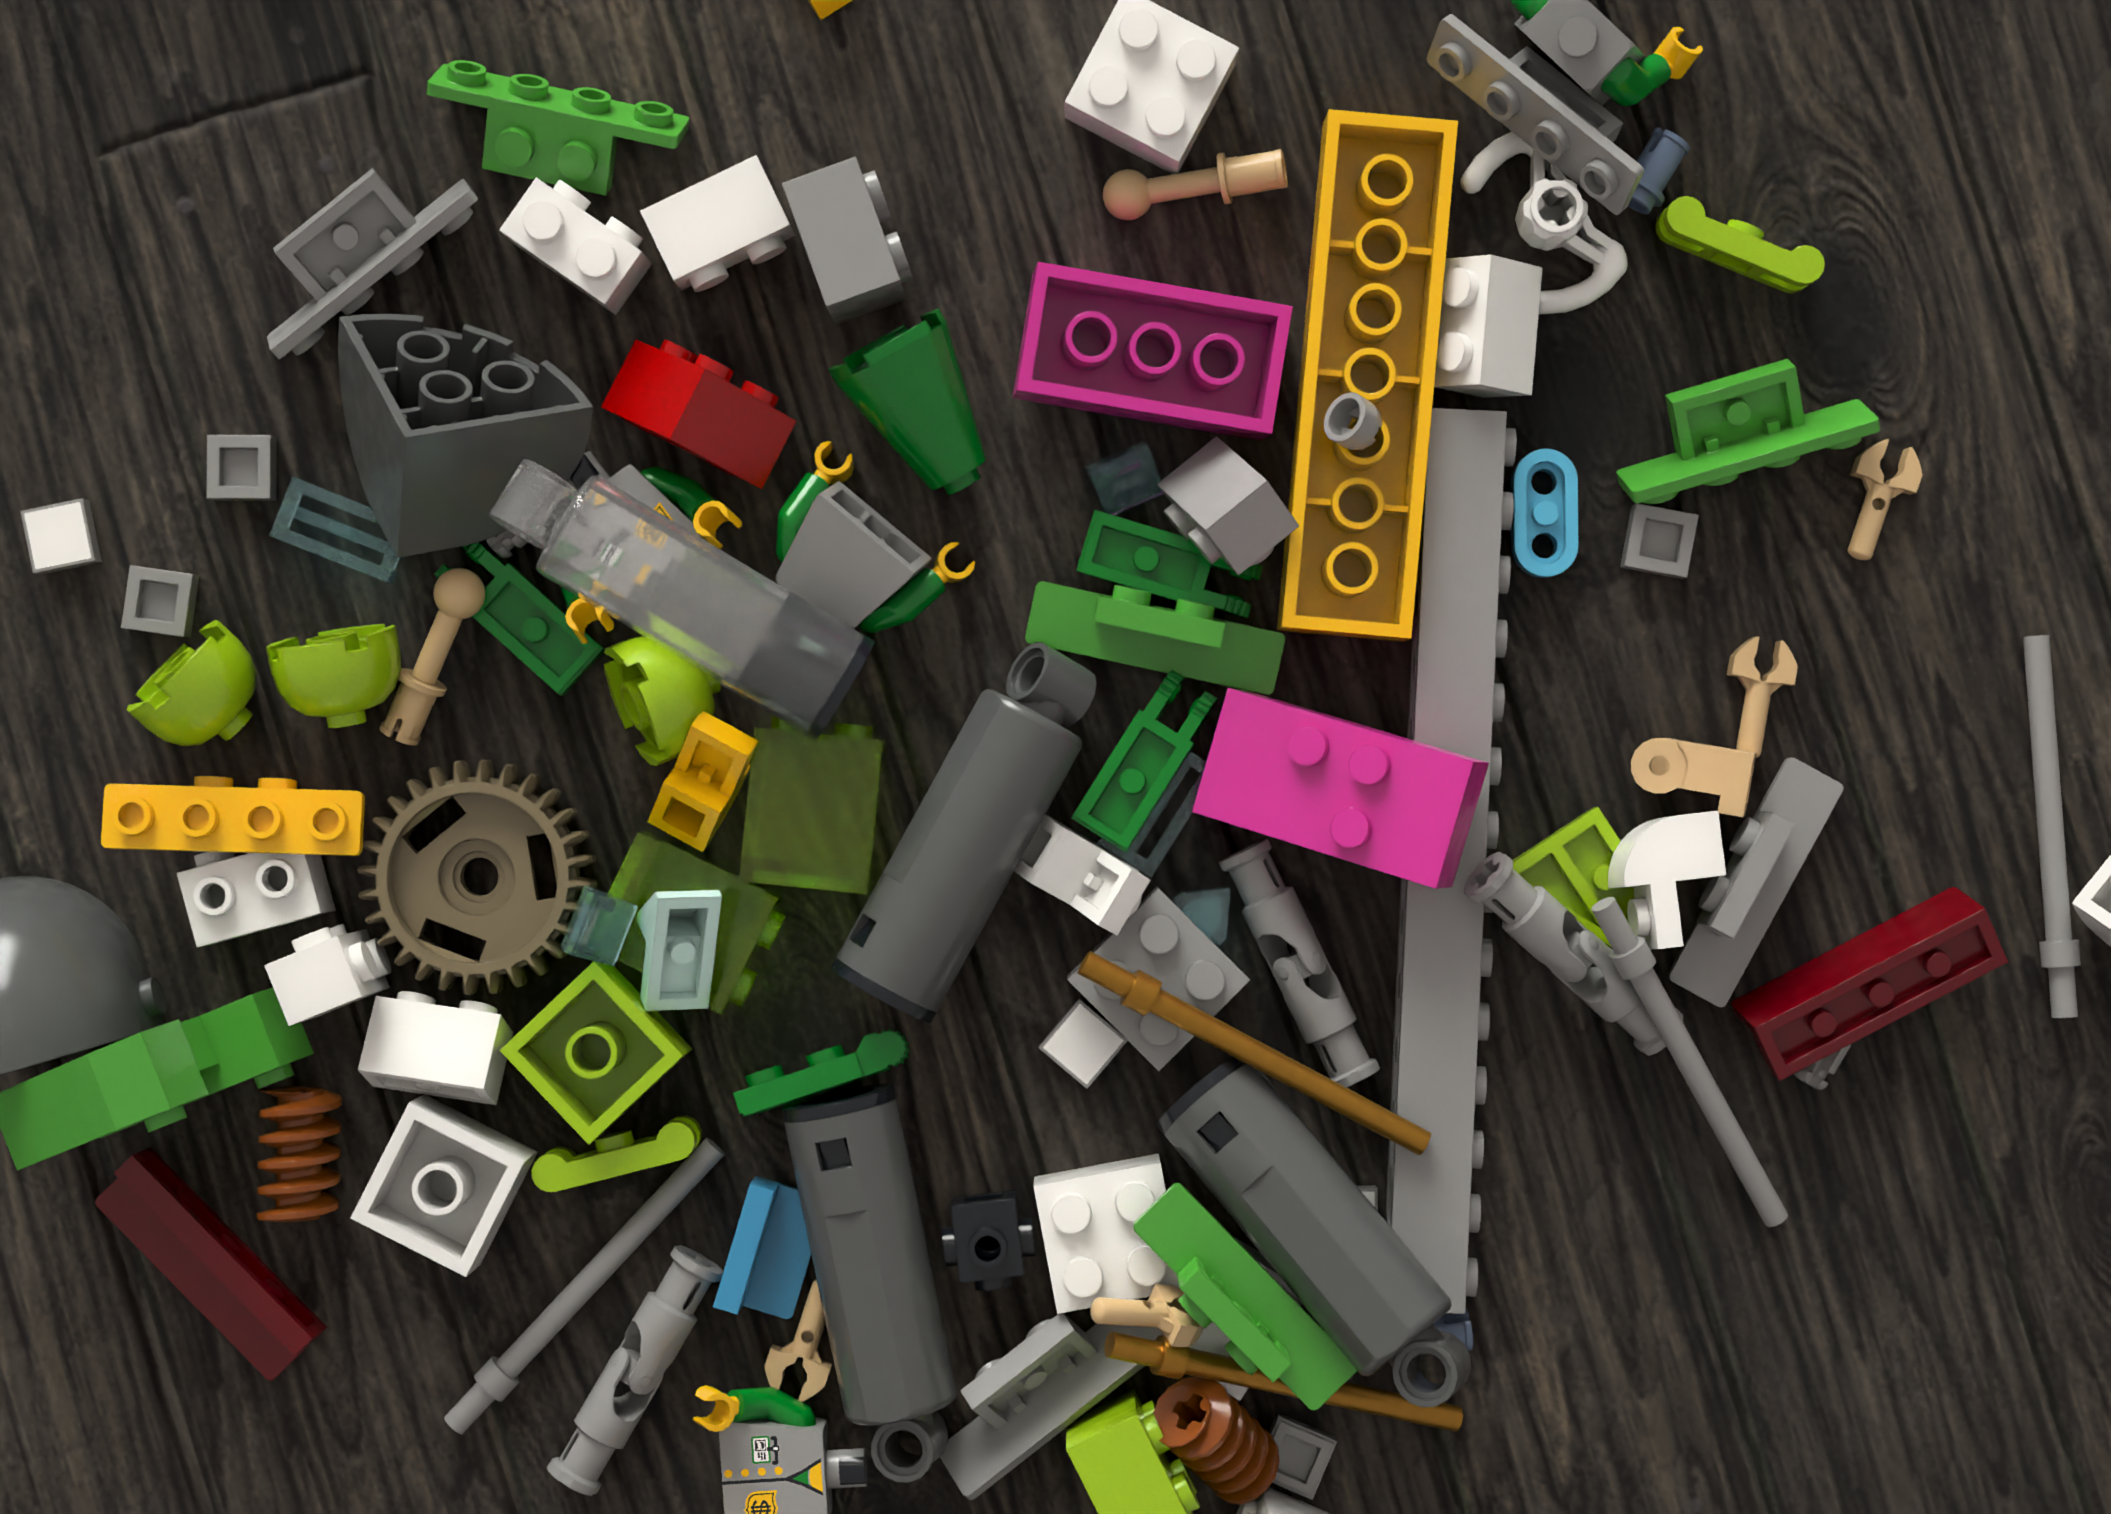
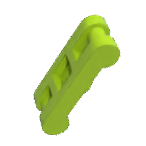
M1683 196L1677 198L1656 219V234L1666 244L1786 293L1801 291L1819 279L1824 272V257L1815 247L1803 245L1789 251L1762 240L1765 233L1754 225L1734 219L1728 220L1727 225L1706 217L1703 205L1694 197Z
M684 1115L671 1119L658 1134L634 1140L632 1130L599 1137L594 1140L597 1150L578 1155L569 1148L555 1147L539 1157L534 1163L531 1170L532 1179L540 1190L557 1192L679 1161L688 1157L700 1144L702 1129L694 1118Z

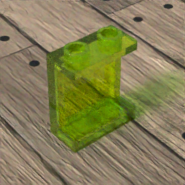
M772 716L770 729L754 727L753 738L758 740V744L751 757L739 881L859 894L870 893L873 877V867H871L881 767L886 741L872 739V726L835 723L834 735L821 734L814 741L804 735L808 725L800 720Z
M648 831L638 832L582 949L603 959L611 957L643 973L646 941L636 918L637 912L655 892L719 890L722 895L709 1005L711 1006V1011L722 1015L728 1011L731 1003L742 1007L758 975L757 972L749 969L751 961L759 945L768 950L771 948L785 920L786 915L776 911L783 897Z

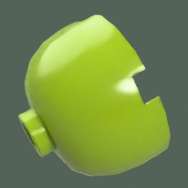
M218 620L212 621L198 631L207 640L196 650L188 647L185 643L182 644L135 694L143 702L129 704L126 709L146 729L166 742L179 746L201 745L217 734L227 741L236 735L253 715L245 707L256 689L257 671L252 657L239 639Z
M372 624L318 632L316 637L306 639V645L300 646L297 636L271 643L266 647L271 675L278 693L290 707L303 715L326 717L328 728H341L366 722L365 710L383 703L396 688L401 672V654L396 625L385 627V624Z
M647 634L630 638L605 648L604 653L614 659L604 664V671L618 715L625 729L632 727L634 724L646 740L635 745L636 749L653 766H658L677 758L690 726L696 717L703 711L712 716L715 714L713 694L720 692L721 685L712 662L706 656L698 659L692 649L685 643L672 636Z

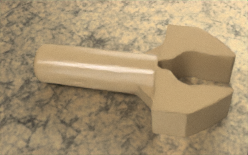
M1889 439L1882 440L1868 447L1855 458L1850 475L1862 480L1867 493L1848 547V553L1853 558L1858 560H1870L1872 558L1891 499L1901 493L1908 495L1917 493L1923 474L1918 457L1912 447L1903 450L1898 463V472L1893 478L1885 482L1883 481L1884 474L1880 468V460L1885 454Z
M1759 636L1748 639L1732 653L1727 670V676L1738 677L1746 690L1736 749L1757 753L1756 758L1760 757L1771 694L1782 685H1795L1798 669L1796 660L1787 644L1783 640L1776 641L1773 652V666L1760 679V672L1754 665Z
M817 1280L812 1282L794 1340L784 1347L772 1344L764 1366L770 1387L780 1390L785 1368L794 1364L798 1357H802V1365L807 1373V1379L804 1382L798 1399L801 1402L811 1398L825 1387L832 1367V1363L822 1360L817 1349L826 1324Z
M1155 1284L1148 1301L1099 1297L1091 1305V1317L1095 1323L1159 1328L1170 1345L1174 1347L1192 1346L1198 1341L1204 1330L1179 1303L1178 1299L1184 1292L1173 1285Z

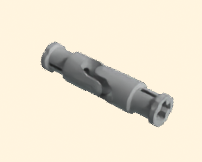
M1268 838L1222 859L1219 861V865L1222 871L1229 872L1245 904L1241 911L1275 977L1305 1043L1314 1045L1328 1073L1329 1079L1347 1088L1380 1070V1066L1375 1058H1369L1353 1025L1357 1020L1355 1012L1325 956L1293 886H1285L1269 854L1272 846ZM1287 943L1293 946L1296 951L1289 953ZM1304 978H1309L1310 988L1306 986Z
M1496 852L1484 859L1469 876L1464 886V894L1476 903L1483 902L1501 918L1504 931L1539 962L1546 965L1556 977L1606 1022L1616 1021L1634 1038V1046L1639 1051L1650 1056L1664 1049L1666 1045L1631 981L1620 977L1610 959L1609 953L1612 949L1577 921L1576 917L1542 886L1533 887L1513 869V860L1506 854ZM1676 1009L1677 1013L1679 1014L1683 1022V1014L1678 1009Z
M682 1245L674 1246L670 1253L674 1261L656 1292L649 1291L627 1328L620 1347L612 1354L574 1419L577 1428L560 1457L552 1458L547 1466L548 1472L555 1479L574 1491L588 1496L598 1493L602 1486L598 1479L615 1449L624 1448L663 1379L665 1370L673 1363L698 1320L694 1312L712 1282H720L722 1278V1268L688 1247ZM619 1381L630 1387L631 1390L626 1394L614 1397L615 1388Z

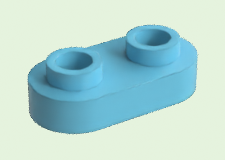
M1539 449L1523 457L1516 464L1511 475L1510 492L1513 493L1514 499L1511 552L1515 563L1523 572L1537 578H1549L1567 570L1574 562L1578 553V475L1574 464L1566 455L1553 449ZM1535 472H1545L1552 478L1553 487L1549 494H1539L1533 489L1531 480ZM1537 535H1545L1553 542V552L1550 557L1540 558L1533 552L1532 542Z

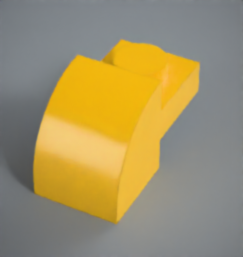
M705 711L700 713L690 726L675 766L663 782L647 822L704 852L726 817L751 768L749 762L758 744V740Z

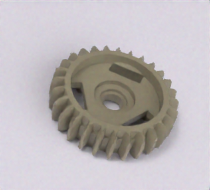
M481 759L479 761L476 777L471 776L468 763L464 760L453 763L452 780L448 779L442 768H430L428 772L432 785L431 788L428 789L420 780L410 779L406 782L409 793L413 798L410 802L400 796H390L387 799V803L397 814L394 820L381 816L374 817L372 820V824L385 833L383 840L363 842L364 849L378 855L377 862L359 866L357 871L359 874L375 877L376 887H370L359 892L358 897L363 900H378L380 909L367 916L365 922L367 924L386 922L389 930L379 938L377 944L382 947L399 942L403 946L394 960V964L397 966L407 964L415 958L418 959L420 963L414 977L416 980L423 981L435 970L440 971L439 990L446 991L452 988L457 980V976L462 977L463 994L473 995L478 991L480 978H485L489 993L497 994L503 990V974L506 973L515 987L518 988L526 985L528 981L524 966L529 965L540 976L549 972L550 968L543 954L547 951L558 959L565 958L569 951L559 940L560 936L563 934L578 938L583 934V929L571 921L572 915L592 913L593 906L578 899L579 891L597 887L596 880L580 877V867L596 862V855L578 854L576 845L590 837V833L588 830L569 831L566 825L575 818L578 811L576 808H568L558 813L555 811L553 806L562 794L558 788L550 789L541 797L536 794L541 781L540 775L531 773L524 779L521 785L517 784L518 767L515 764H506L499 778H494V767L491 760ZM454 798L466 814L418 852L409 842L413 831L424 818L444 802ZM546 834L551 846L557 890L554 898L539 900L529 836ZM476 858L488 859L496 866L498 871V883L494 890L486 895L473 893L465 884V869ZM428 920H433L485 940L486 944L480 959L467 958L436 945L423 933Z

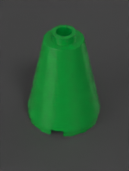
M938 308L921 315L922 322L910 329H907L904 324L845 357L843 359L845 364L832 366L828 371L838 388L930 490L943 487L947 495H951L981 478L977 467L986 461V457L948 324Z

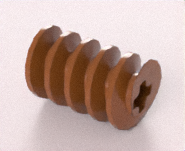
M278 1086L260 1089V1092L277 1097L278 1104L259 1110V1117L277 1123V1130L258 1136V1143L277 1149V1155L257 1163L258 1169L276 1174V1181L257 1187V1194L275 1200V1207L256 1213V1218L261 1221L299 1222L317 1220L322 1215L336 1211L340 1207L339 1198L322 1190L337 1185L340 1182L341 1175L338 1171L322 1164L338 1159L341 1156V1148L323 1139L338 1134L342 1130V1123L340 1120L324 1115V1113L343 1105V1098L339 1094L318 1087Z
M1196 1376L1189 1377L1168 1387L1158 1399L1153 1413L1164 1436L1159 1441L1171 1448L1170 1451L1179 1457L1180 1461L1188 1466L1196 1476L1201 1478L1204 1484L1214 1490L1217 1496L1227 1503L1241 1505L1254 1501L1267 1491L1276 1477L1280 1462L1278 1446L1272 1435L1221 1384L1215 1380Z

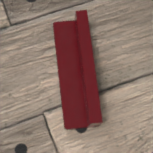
M1951 887L1733 1000L1731 1006L1736 1016L1752 1031L1770 1072L1781 1081L2008 963V960L1986 909L1957 887Z
M151 1147L131 1155L114 1172L118 1178L97 1197L95 1201L96 1206L267 1380H274L327 1328Z

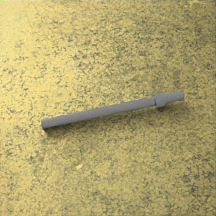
M2050 636L2023 637L2046 938V941L2039 942L2041 967L2048 968L2051 1018L2078 1017L2074 966H2080L2081 959L2079 940L2072 939Z
M1607 897L1598 901L1592 906L1591 911L1612 947L1609 957L1620 977L1631 981L1765 1226L1774 1227L1783 1223L1787 1219L1788 1213L1654 971L1653 966L1656 964V959L1644 937L1635 936L1614 897Z
M705 1138L500 1358L492 1356L474 1375L476 1383L444 1416L446 1423L455 1432L463 1434L494 1400L502 1402L520 1383L518 1377L520 1372L718 1163L725 1154L713 1141Z

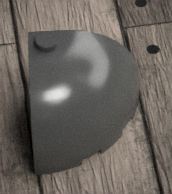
M361 314L339 317V380L349 442L368 502L397 558L465 546L492 538L534 515L563 488L576 470L585 452L593 414L592 404L567 375L547 360L541 362L538 366L534 362L513 352L514 341L464 324L461 334L443 329L423 327L424 316Z
M34 876L0 879V1075L116 1042L164 1024L161 1014L166 1012V999L162 986L157 978H150L144 957L134 936L113 910L87 891L59 880Z

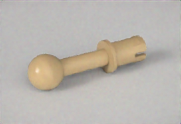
M1281 149L1226 158L1225 153H1218L1217 167L1154 178H1147L1136 170L1124 169L1114 173L1105 183L1103 201L1106 209L1114 217L1127 221L1142 217L1149 210L1151 204L1220 192L1224 204H1232V197L1288 188L1285 159Z
M450 569L438 578L434 586L433 596L439 610L414 669L401 668L398 677L401 683L387 716L379 728L380 732L388 737H392L394 731L398 732L395 740L411 746L419 744L420 735L437 697H442L446 693L447 687L437 679L463 619L475 615L484 604V584L478 575L468 569Z

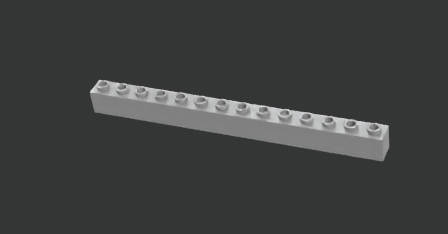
M1432 408L1412 626L1407 738L1488 762L1489 765L1453 886L1435 889L1401 878L1390 1111L1431 1132V1138L1421 1155H1417L1389 1140L1385 1221L1450 1297L1452 1306L1447 1313L1465 1314L1466 1296L1475 1297L1478 1287L1477 1258H1468L1469 1232L1478 1233L1481 1222V1199L1479 1194H1471L1472 1168L1481 1169L1484 1157V1135L1482 1130H1474L1475 1105L1485 1104L1487 1093V1071L1485 1066H1477L1478 1041L1488 1040L1490 1028L1489 1003L1480 1002L1481 977H1490L1492 972L1493 944L1492 939L1483 938L1484 913H1493V911L1483 902L1476 903L1464 894V886L1469 876L1486 859L1487 849H1496L1498 843V812L1488 811L1490 785H1499L1502 769L1501 748L1491 747L1492 723L1493 721L1501 722L1504 714V684L1494 683L1495 658H1504L1506 655L1508 626L1507 620L1497 619L1498 594L1508 593L1511 574L1510 556H1501L1500 549L1501 530H1511L1514 509L1513 493L1503 492L1504 466H1514L1517 436L1515 428H1506L1507 411Z

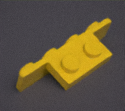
M195 776L194 786L107 784L104 788L101 845L104 848L359 856L362 853L365 795L359 791L297 789V780L284 778H258L257 788L233 787V778L218 776Z

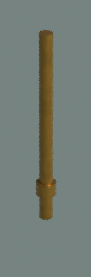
M1091 951L1087 953L1082 961L1078 974L1122 997L1121 1005L1142 1016L1150 1012L1417 1155H1421L1426 1149L1431 1138V1132L1161 989L1162 982L1139 969L1133 974Z
M1111 1331L1105 1341L1104 1353L1107 1358L1149 1366L1151 1373L1155 1375L1180 1379L1184 1374L1298 1398L1279 1378L1272 1382L1260 1369L1253 1375H1250L1232 1357L1189 1347H1174L1170 1345L1164 1335H1159L1155 1340ZM1345 1382L1324 1403L1453 1432L1459 1430L1463 1421V1411L1460 1406L1441 1403L1436 1407H1420L1408 1402L1400 1393Z

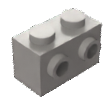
M1217 436L1157 484L1171 503L1163 512L1176 530L1187 541L1190 539L1210 564L1221 558L1238 575L1248 567L1265 560L1273 551L1274 546L1299 527L1270 483Z

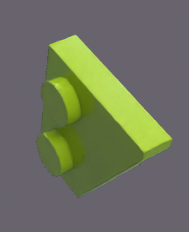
M1593 807L1513 859V869L1533 887L1542 886L1587 930L1594 933L1601 941L1612 948L1591 908L1604 898L1614 897L1628 921L1627 907L1629 900L1635 899L1633 886L1608 888L1610 861L1621 841L1599 807Z

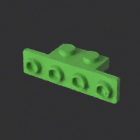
M456 60L443 64L427 82V95L487 108L482 169L535 180L537 177L542 182L556 185L558 180H561L573 189L604 196L607 195L612 187L618 137L675 149L687 133L690 118L688 116L673 113V109L670 106L660 102L641 101L634 105L612 100L609 93L596 88L582 87L570 91L549 86V82L546 79L532 74H516L506 77L488 73L485 66L473 61Z
M1784 359L1666 394L1665 399L1675 453L1621 468L1616 473L1619 485L1634 503H1663L1676 497L1679 491L1702 484L1708 486L1724 485L1737 479L1740 473L1763 466L1771 468L1788 466L1797 462L1800 459V455L1820 449H1845L1858 444L1862 437L1880 431L1879 418L1858 399L1804 414L1796 366L1789 359Z
M1040 581L1036 585L1025 640L1029 644L1041 642L1053 649L1163 673H1169L1173 670L1186 678L1270 695L1274 692L1285 644V635L1281 632L1213 618L1215 606L1178 598L1175 609L1150 604L1151 592L1120 585H1114L1112 596L1046 581Z
M1174 1183L1134 1222L1133 1227L1137 1235L1177 1274L1179 1287L1184 1292L1178 1299L1179 1303L1203 1328L1206 1329L1213 1322L1230 1339L1224 1346L1226 1351L1248 1374L1253 1375L1260 1369L1272 1382L1279 1378L1310 1410L1314 1411L1319 1409L1357 1372L1319 1323L1182 1184Z

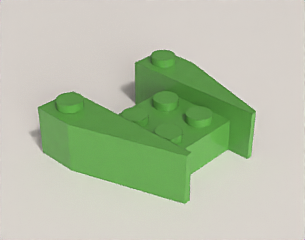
M272 987L183 1022H180L178 1019L142 1031L1 1091L0 1129L18 1171L143 1121L148 1133L187 1118L184 1105L253 1078L257 1089H261L291 1077L295 1074L290 1063L312 1055L314 1052L302 1022L288 1026Z

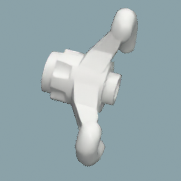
M1513 132L1495 139L1475 156L1461 177V188L1468 194L1477 193L1482 189L1491 174L1506 160L1519 153H1526L1530 156V190L1520 201L1515 217L1519 235L1534 248L1548 251L1563 247L1592 263L1594 270L1591 276L1578 284L1559 290L1541 291L1539 314L1566 313L1589 305L1607 293L1626 272L1628 262L1624 247L1593 226L1587 214L1588 204L1582 199L1581 194L1577 190L1576 183L1567 179L1558 168L1542 158L1532 147ZM1578 231L1582 239L1576 235Z

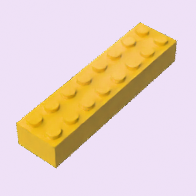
M1332 109L1328 110L1322 126L1288 510L1299 527L1285 537L1277 623L1278 631L1400 642L1407 641L1412 637L1458 121ZM1354 392L1372 402L1381 414L1382 428H1378V432L1374 436L1376 441L1363 450L1344 448L1329 439L1324 431V418L1328 408L1335 399L1345 393ZM1352 418L1347 428L1353 429L1358 420Z

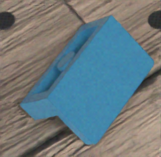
M755 1176L751 1181L713 1308L738 1315L744 1306L784 1319H790L793 1316L811 1258L798 1188L759 1176Z

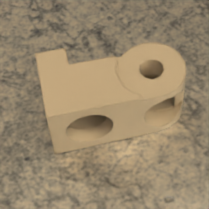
M1652 738L1643 742L1634 751L1631 759V773L1635 782L1642 789L1654 794L1667 793L1681 788L1720 795L1719 813L1744 817L1746 816L1757 753L1672 738Z

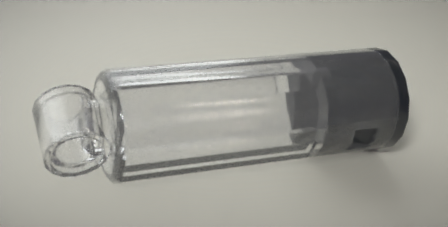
M522 459L488 514L492 520L512 534L543 549L536 564V570L542 576L720 681L722 686L757 707L764 708L784 720L787 725L814 741L818 739L838 709L875 644L874 640L849 625L840 622L820 610L816 605L781 584L778 585L599 476L589 477L578 491L550 470L531 460Z

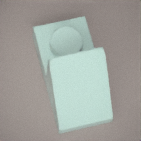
M719 890L655 892L637 912L636 920L646 941L640 999L645 1011L708 1009L722 895Z

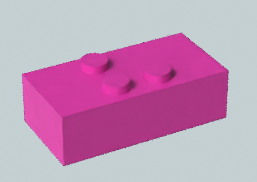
M1037 262L1032 274L1012 398L1262 441L1270 436L1273 431L1293 306Z
M1228 688L1192 812L1435 889L1450 888L1455 880L1489 763L1255 692Z

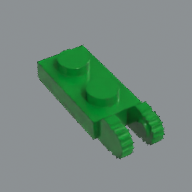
M1094 510L1076 572L1116 585L1151 592L1153 596L1176 603L1179 598L1215 606L1217 611L1248 619L1251 604L1245 602L1243 598L1234 595H1222L1205 590V584L1211 567L1228 572L1231 576L1239 579L1258 581L1260 580L1263 566L1259 564L1250 566L1238 575L1221 558L1210 564L1190 539L1187 541L1181 535Z
M481 541L463 546L466 554L474 562L485 567L495 576L485 588L483 606L472 617L560 696H565L604 653L605 647L586 630L584 634L588 643L582 644L566 623V612L513 564H505ZM443 563L434 575L439 578L444 572L454 569V567H449Z
M1173 670L1164 678L1144 712L1140 709L1138 710L1071 818L1125 853H1128L1194 748L1193 739L1199 733L1218 701L1217 697L1205 691L1191 706L1188 717L1178 733L1159 722V718L1166 711L1169 704L1174 702L1182 688L1181 684L1184 677Z
M891 1029L889 1031L882 1030L881 1033L874 1032L865 1035L857 1051L845 1055L842 1045H837L805 1056L809 1068L784 1075L782 1065H777L747 1075L745 1079L748 1088L733 1093L739 1114L754 1116L889 1071L892 1066L898 1067L901 1063L905 1064L904 1060L909 1058L908 1052L911 1051L908 1048L910 1043L906 1041V1036H901V1032H894Z

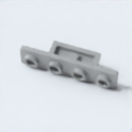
M1449 14L1442 19L1426 58L1428 64L1613 214L1618 215L1625 210L1643 176L1644 169L1637 161L1613 143L1620 132L1623 122L1528 46L1511 59H1508L1453 14Z
M372 168L273 248L274 253L313 296V299L267 336L269 349L278 359H281L290 351L295 355H300L310 349L324 335L325 330L321 327L340 311L344 315H350L362 307L374 294L371 286L389 271L396 276L413 266L424 253L420 246L436 233L441 231L446 236L465 224L473 214L470 206L478 200L475 192L463 178L414 217Z
M1786 758L1753 818L1747 817L1736 831L1729 850L1734 853L1726 866V875L1712 877L1706 886L1698 905L1703 910L1667 974L1669 981L1717 1007H1724L1727 1004L1841 796L1844 787L1840 782L1796 758Z
M1060 1313L1052 1319L1044 1320L1035 1325L1028 1332L1026 1339L1004 1357L992 1360L984 1365L976 1374L975 1379L960 1390L971 1409L979 1416L948 1439L944 1453L940 1456L961 1493L970 1500L977 1498L1145 1366L1105 1356V1341L1111 1331L1155 1340L1159 1335H1164L1160 1329L1154 1327L1096 1324L1087 1332H1084L1068 1316Z

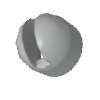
M1354 392L1345 393L1335 399L1328 408L1324 418V431L1327 437L1342 447L1351 450H1363L1376 441L1374 436L1377 434L1378 428H1382L1379 410L1372 402ZM1352 418L1358 420L1353 429L1347 428Z

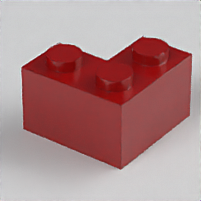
M635 339L601 406L602 409L644 432L675 445L721 471L760 489L765 485L797 422L775 409L779 397L747 380L744 381L740 389L729 382L734 374L733 370L705 355L699 354L697 356L664 339L660 349Z

